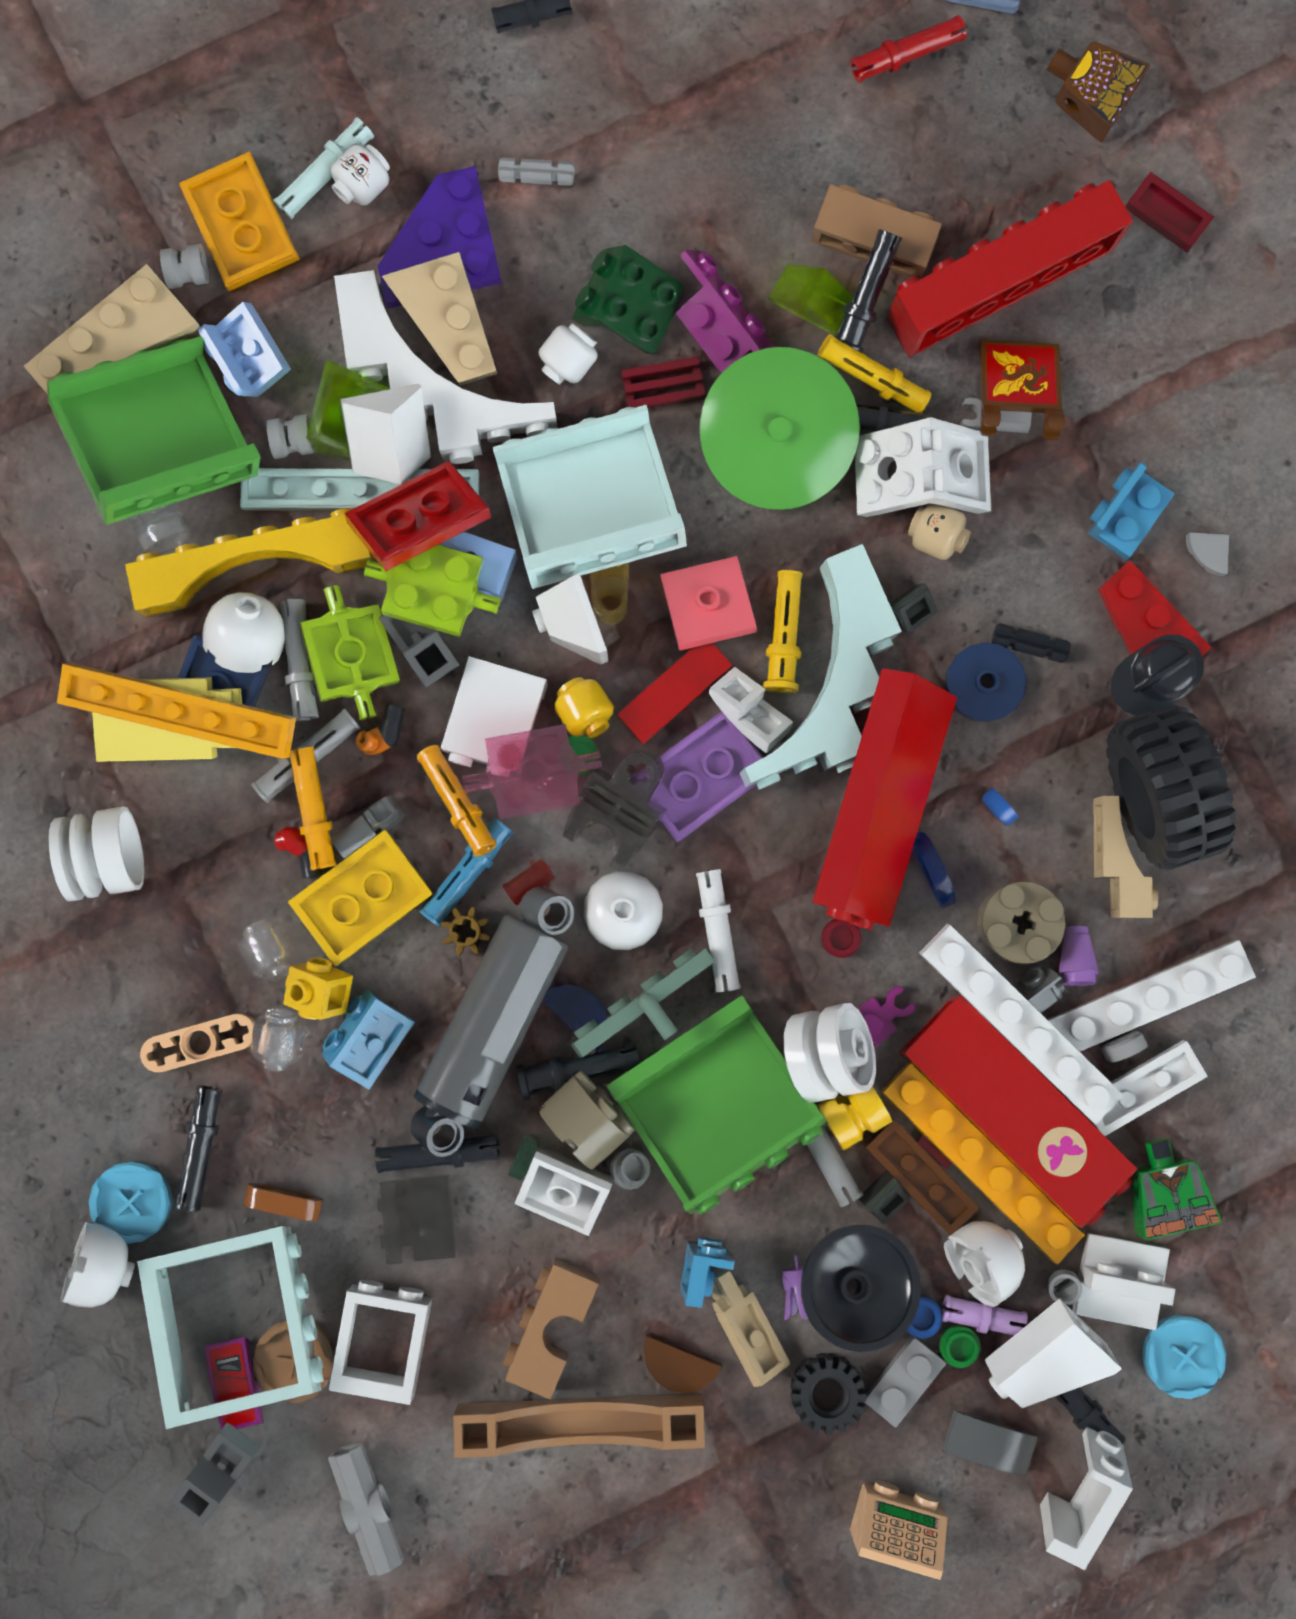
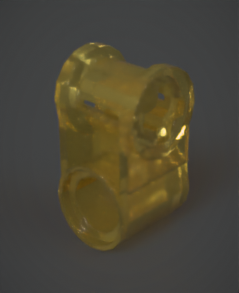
M629 562L589 573L594 615L604 624L612 625L619 623L628 612ZM607 595H615L621 600L620 606L613 611L604 610L599 605V602Z

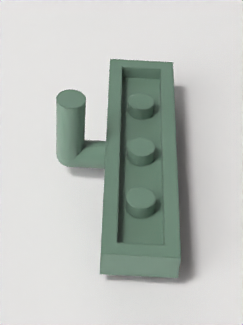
M693 948L689 949L673 961L677 968L663 977L659 971L643 982L640 986L644 992L631 1001L625 995L607 1008L611 1014L610 1017L600 1024L593 1018L574 1033L578 1040L573 1042L571 1046L580 1058L584 1057L643 1013L648 1016L662 1038L666 1040L678 1030L659 1005V1002L713 964L715 960L706 948L697 954Z

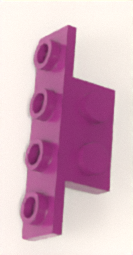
M685 250L680 255L703 287L676 314L720 373L749 353L778 347L777 345H772L763 334L766 330L762 322L755 315L748 314L741 305L742 297L737 289L730 283H725L717 273L719 267L707 252Z

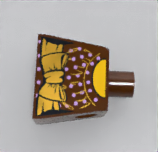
M1090 42L1079 60L1059 48L1046 70L1065 81L1055 100L1056 104L1096 140L1102 143L1141 83L1150 65L1098 42Z

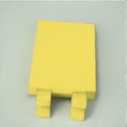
M212 677L140 679L242 704L241 688L212 689ZM92 712L96 762L213 759L217 757V748H236Z

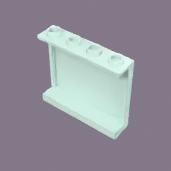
M647 405L636 408L626 407L611 415L600 418H586L575 425L560 429L550 428L535 436L524 439H510L502 445L492 447L532 589L560 582L577 574H580V576L687 546L685 527L681 514H678L650 425Z

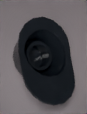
M1164 635L1154 639L1126 657L1116 667L1111 678V693L1115 703L1125 712L1135 716L1171 705L1189 694L1200 683L1204 673V659L1199 648L1190 639L1180 635Z

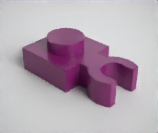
M901 986L891 988L886 993L884 1003L879 1005L874 997H871L857 1008L867 1023L874 1048L898 1030L891 1021L896 1016L906 1017L916 1009L914 1003H909L902 1009L895 1006L894 999L896 995L903 991Z

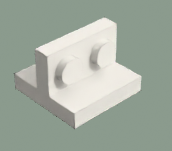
M1086 1231L1078 1275L1082 1285V1294L1079 1300L1073 1304L1072 1311L1080 1316L1156 1330L1160 1304L1173 1306L1175 1288L1164 1282L1170 1249L1164 1246Z

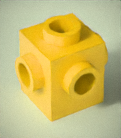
M309 958L305 963L291 965L285 982L286 990L283 1004L298 1010V1014L307 1019L323 1020L346 1014L353 975L332 967V962L323 958Z

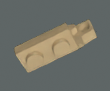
M730 1270L715 1274L712 1297L716 1300L712 1303L714 1311L717 1312L715 1314L754 1387L762 1386L790 1365V1361L754 1293L748 1292L743 1285H737Z

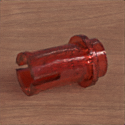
M543 858L537 862L531 860L530 867L502 885L516 906L520 904L522 898L529 890L534 887H543L544 885L549 888L551 886L550 881L556 878Z

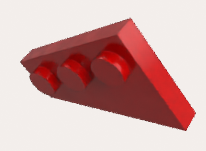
M1128 561L1098 588V592L1116 631L1121 634L1130 655L1152 640L1164 635H1180L1190 639L1199 648L1202 656L1212 648L1131 561Z

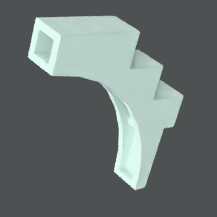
M863 544L827 558L820 567L829 595L833 623L831 659L823 688L809 715L791 738L773 753L749 765L740 772L745 787L757 784L759 790L781 781L779 776L781 772L793 768L795 774H798L818 765L815 759L817 757L824 771L836 767L838 773H841L853 767L862 735L850 709L853 708L855 714L869 709L879 680L867 650H870L871 655H875L894 646L892 639L902 632Z

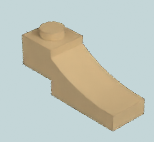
M1100 796L1094 798V878H1110V918H1153V910H1156L1158 907V889L1156 886H1152V877L1143 876L1130 853L1121 822L1119 796Z

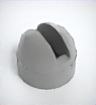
M1056 1270L1048 1280L1049 1294L1055 1302L1060 1298L1066 1305H1071L1081 1297L1082 1285L1080 1279L1071 1270ZM1067 1278L1071 1279L1062 1284L1060 1287H1058L1057 1290L1054 1288V1286L1058 1285Z

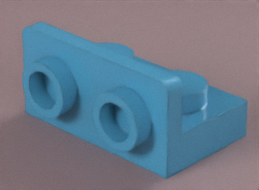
M1140 462L1133 470L1126 467L1112 485L1117 490L1116 494L1110 502L1103 499L1089 518L1095 523L1087 534L1125 560L1131 557L1175 494L1144 473L1148 466L1143 462Z
M365 989L361 996H356L349 1004L346 1012L347 1017L339 1029H334L327 1036L323 1045L324 1051L322 1056L331 1068L370 1089L415 1022L406 1014L379 999L371 990Z
M698 1237V1243L687 1242L680 1292L685 1306L702 1308L704 1296L711 1297L714 1284V1272L711 1271V1267L733 1270L735 1261L728 1248L722 1247L721 1240Z

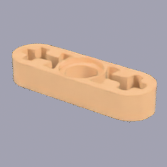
M237 1013L154 1036L143 1044L140 1052L141 1061L152 1072H164L246 1049L256 1042L259 1035V1027L252 1016L245 1013ZM238 1020L240 1026L247 1025L249 1033L243 1035V1043H240L237 1037L221 1041L225 1049L220 1050V1037L214 1028L215 1025H219V1033L234 1029V1021ZM196 1031H203L210 1038V1048L204 1054H197L190 1048V1037ZM176 1036H180V1042H179V1043H178V1041H177L176 1038H175ZM158 1042H160L162 1048L180 1045V1050L186 1059L184 1061L181 1060L180 1052L166 1056L165 1064L162 1065L160 1059H153L152 1052L158 1049Z

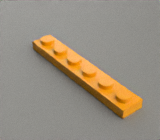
M75 663L62 664L57 704L281 759L290 757L296 717Z
M907 1063L880 1091L1052 1263L1058 1265L1085 1236L911 1063Z

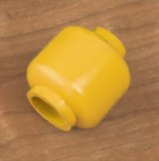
M577 677L565 683L557 691L558 698L555 702V712L571 735L576 737L588 735L589 738H595L609 728L608 720L613 714L614 706L597 681L593 679L584 680L582 677Z

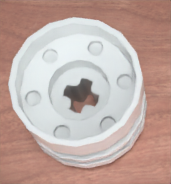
M122 806L96 811L92 824L84 814H76L72 819L69 817L53 819L49 829L51 866L57 886L67 901L82 900L85 895L87 898L98 897L102 891V884L109 894L141 889L144 881L142 844L133 815L127 807Z

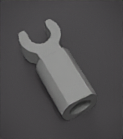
M971 397L964 399L962 408L974 410L977 418L974 420L963 419L960 426L976 430L980 427L981 400ZM1000 410L1001 422L997 427V431L1028 434L1031 426L1032 412Z

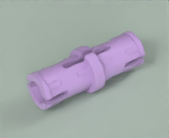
M945 1295L943 1305L959 1311L941 1310L943 1322L948 1321L976 1327L977 1332L985 1334L988 1330L1014 1336L1023 1327L1011 1324L1010 1321L1027 1324L1028 1319L1027 1312L1025 1311L1020 1312L992 1307L982 1302H972L951 1297L950 1295Z

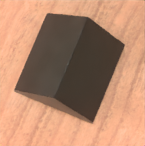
M925 583L916 584L890 603L896 620L906 635L938 613L930 590Z
M885 1170L863 1192V1196L858 1199L884 1224L912 1196Z

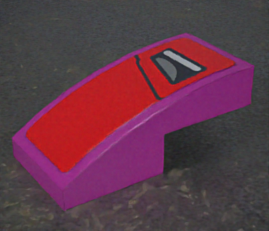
M243 1337L205 1346L214 1404L260 1393L259 1384L254 1380L249 1339ZM262 1406L218 1416L221 1430L227 1422L237 1430L263 1424Z

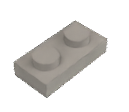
M911 1335L866 1392V1401L864 1402L896 1428L947 1363L922 1341Z

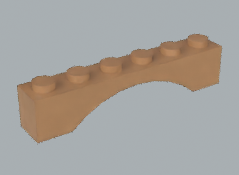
M702 1394L458 1403L453 1415L454 1458L495 1457L536 1448L579 1444L632 1445L662 1450L705 1448Z

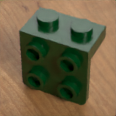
M627 245L604 249L596 256L592 263V276L587 286L583 287L576 297L575 306L577 308L571 319L583 327L603 325L642 352L653 354L658 350L684 294V286Z

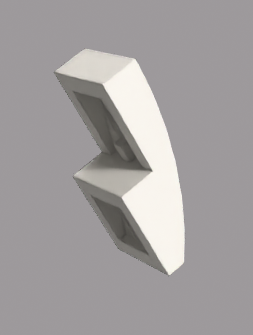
M734 667L710 688L709 694L733 725L765 753H768L791 731L793 721L763 700L765 689Z

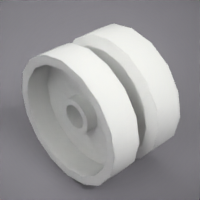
M843 1003L826 1007L821 1013L819 1011H808L790 1017L784 1031V1053L789 1074L801 1097L812 1103L834 1099L839 1093L846 1096L868 1092L871 1089L876 1075L875 1050L867 1023L855 1006L851 1003Z

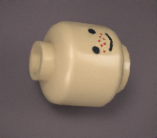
M930 503L926 508L922 506L918 508L911 521L908 535L913 537L912 544L918 551L940 560H947L955 551L963 552L971 531L965 529L966 517L964 513L950 507Z

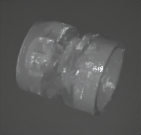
M178 502L127 518L132 526L139 527L135 535L144 553L157 552L163 554L181 546L192 537L193 532L184 514L181 511H175Z

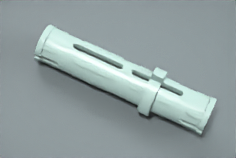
M358 117L353 120L354 122L334 142L329 140L324 145L326 150L278 198L276 197L273 200L281 211H285V215L291 220L332 178L331 166L352 145L364 146L370 139L374 138L371 130L367 126L363 127L364 123Z

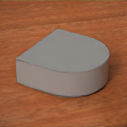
M1133 1030L1102 1045L1100 1049L1106 1061L1117 1062L1141 1052L1148 1047V1044L1142 1032Z

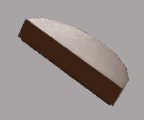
M650 1334L646 1335L644 1356L647 1369L655 1381L668 1390L681 1393L701 1390L713 1382L722 1369V1364Z

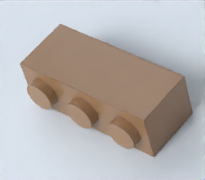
M830 184L814 226L811 242L867 262L878 234V229H882L902 237L890 270L910 278L918 275L922 279L942 223L936 222L932 216L924 212L915 211L910 213L899 209L890 200L884 198L874 200L860 195V192L851 186L840 185L837 187Z

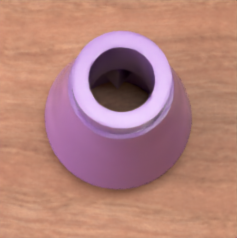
M1065 927L1058 975L1062 976L1063 985L1087 986L1096 984L1095 975L1099 974L1088 927Z

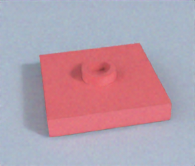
M737 556L660 574L679 651L757 632V626Z

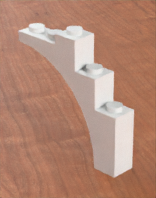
M374 270L334 276L346 365L352 379H359L361 383H374L382 380V376L388 375L390 389L420 383L425 417L428 420V416H435L439 451L443 460H450L454 464L473 461L474 456L482 455L480 439H487L488 442L498 443L511 439V435L526 433L528 437L541 434L547 429L558 428L554 402L522 404L490 399L464 390L430 369L409 349L393 327L385 310L380 286Z

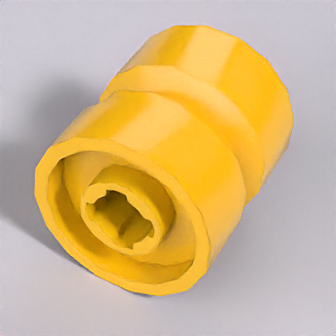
M873 1086L868 1092L843 1097L837 1095L834 1099L824 1100L816 1105L820 1113L825 1117L827 1126L843 1151L861 1141L864 1131L868 1130L874 1133L893 1122Z

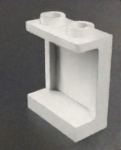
M469 656L441 745V749L445 753L450 754L448 761L466 767H471L473 761L488 765L486 772L507 779L510 778L511 772L520 775L522 761L541 699H544L547 690V680Z
M1088 1427L1082 1436L1089 1471L1069 1503L1047 1492L1040 1504L1046 1552L1083 1570L1086 1569L1133 1490L1123 1444L1108 1432H1096Z

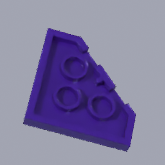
M476 166L437 174L377 267L388 309L402 306V304L383 279V275L457 252L460 253L471 290L502 283Z

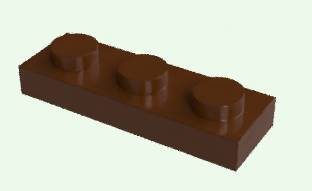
M892 1118L893 1122L878 1131L864 1146L949 1235H952L980 1209L979 1206L912 1136Z

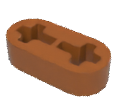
M248 1183L243 1205L252 1209L291 1218L318 1221L323 1199L315 1195L272 1185Z

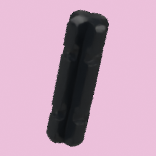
M1003 623L995 626L991 638V643L999 644L1005 648L1012 646L1014 651L1041 658L1046 655L1048 660L1059 663L1067 660L1071 648V643L1067 640L1059 638L1050 640L1048 635L1021 628L1016 631L1013 630V626Z

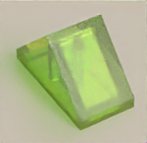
M787 264L768 300L836 336L845 314L842 311L843 306L847 304V301L851 302L853 297L826 269Z

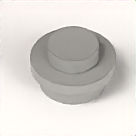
M634 1148L620 1150L615 1154L611 1162L610 1172L612 1179L623 1189L639 1188L645 1183L650 1174L648 1159L641 1151Z

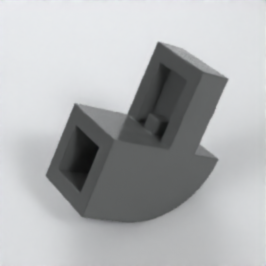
M385 615L379 617V620L425 687H428L459 666V663L436 630Z
M227 1422L170 1502L204 1526L250 1463L260 1446Z

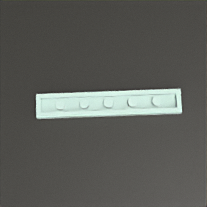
M259 468L258 476L241 481L240 507L242 510L336 511L344 508L354 509L400 484L354 474L352 469ZM418 469V470H417L411 477H409L405 482H407V481H409V480H411V479H413V478H415V477H417V476H419V475H421V474H423V473H425V472H427V471H429V470H431V469ZM457 469L479 495L478 469Z

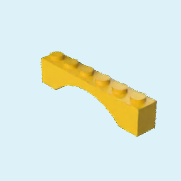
M344 508L331 512L330 518L317 521L314 517L299 518L292 521V526L277 529L276 526H264L253 530V535L238 538L237 535H224L215 538L214 544L199 547V544L181 545L176 547V553L163 556H160V553L157 552L141 554L136 557L137 562L125 564L134 609L142 616L149 617L184 609L195 594L211 580L234 567L256 560L272 558L299 559L321 565L336 573L367 567L368 560L376 561L347 524L344 513L353 508Z

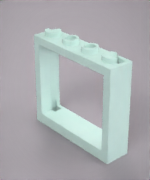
M280 1226L137 1261L166 1429L322 1390L320 1382L324 1381L322 1374L324 1365L320 1356L315 1357L312 1340L317 1339V1328L313 1315H307L305 1299L309 1298V1286L305 1274L299 1273L297 1258L301 1257L302 1254L301 1245H298L296 1233L292 1234L291 1227ZM272 1243L298 1383L191 1409L167 1268Z

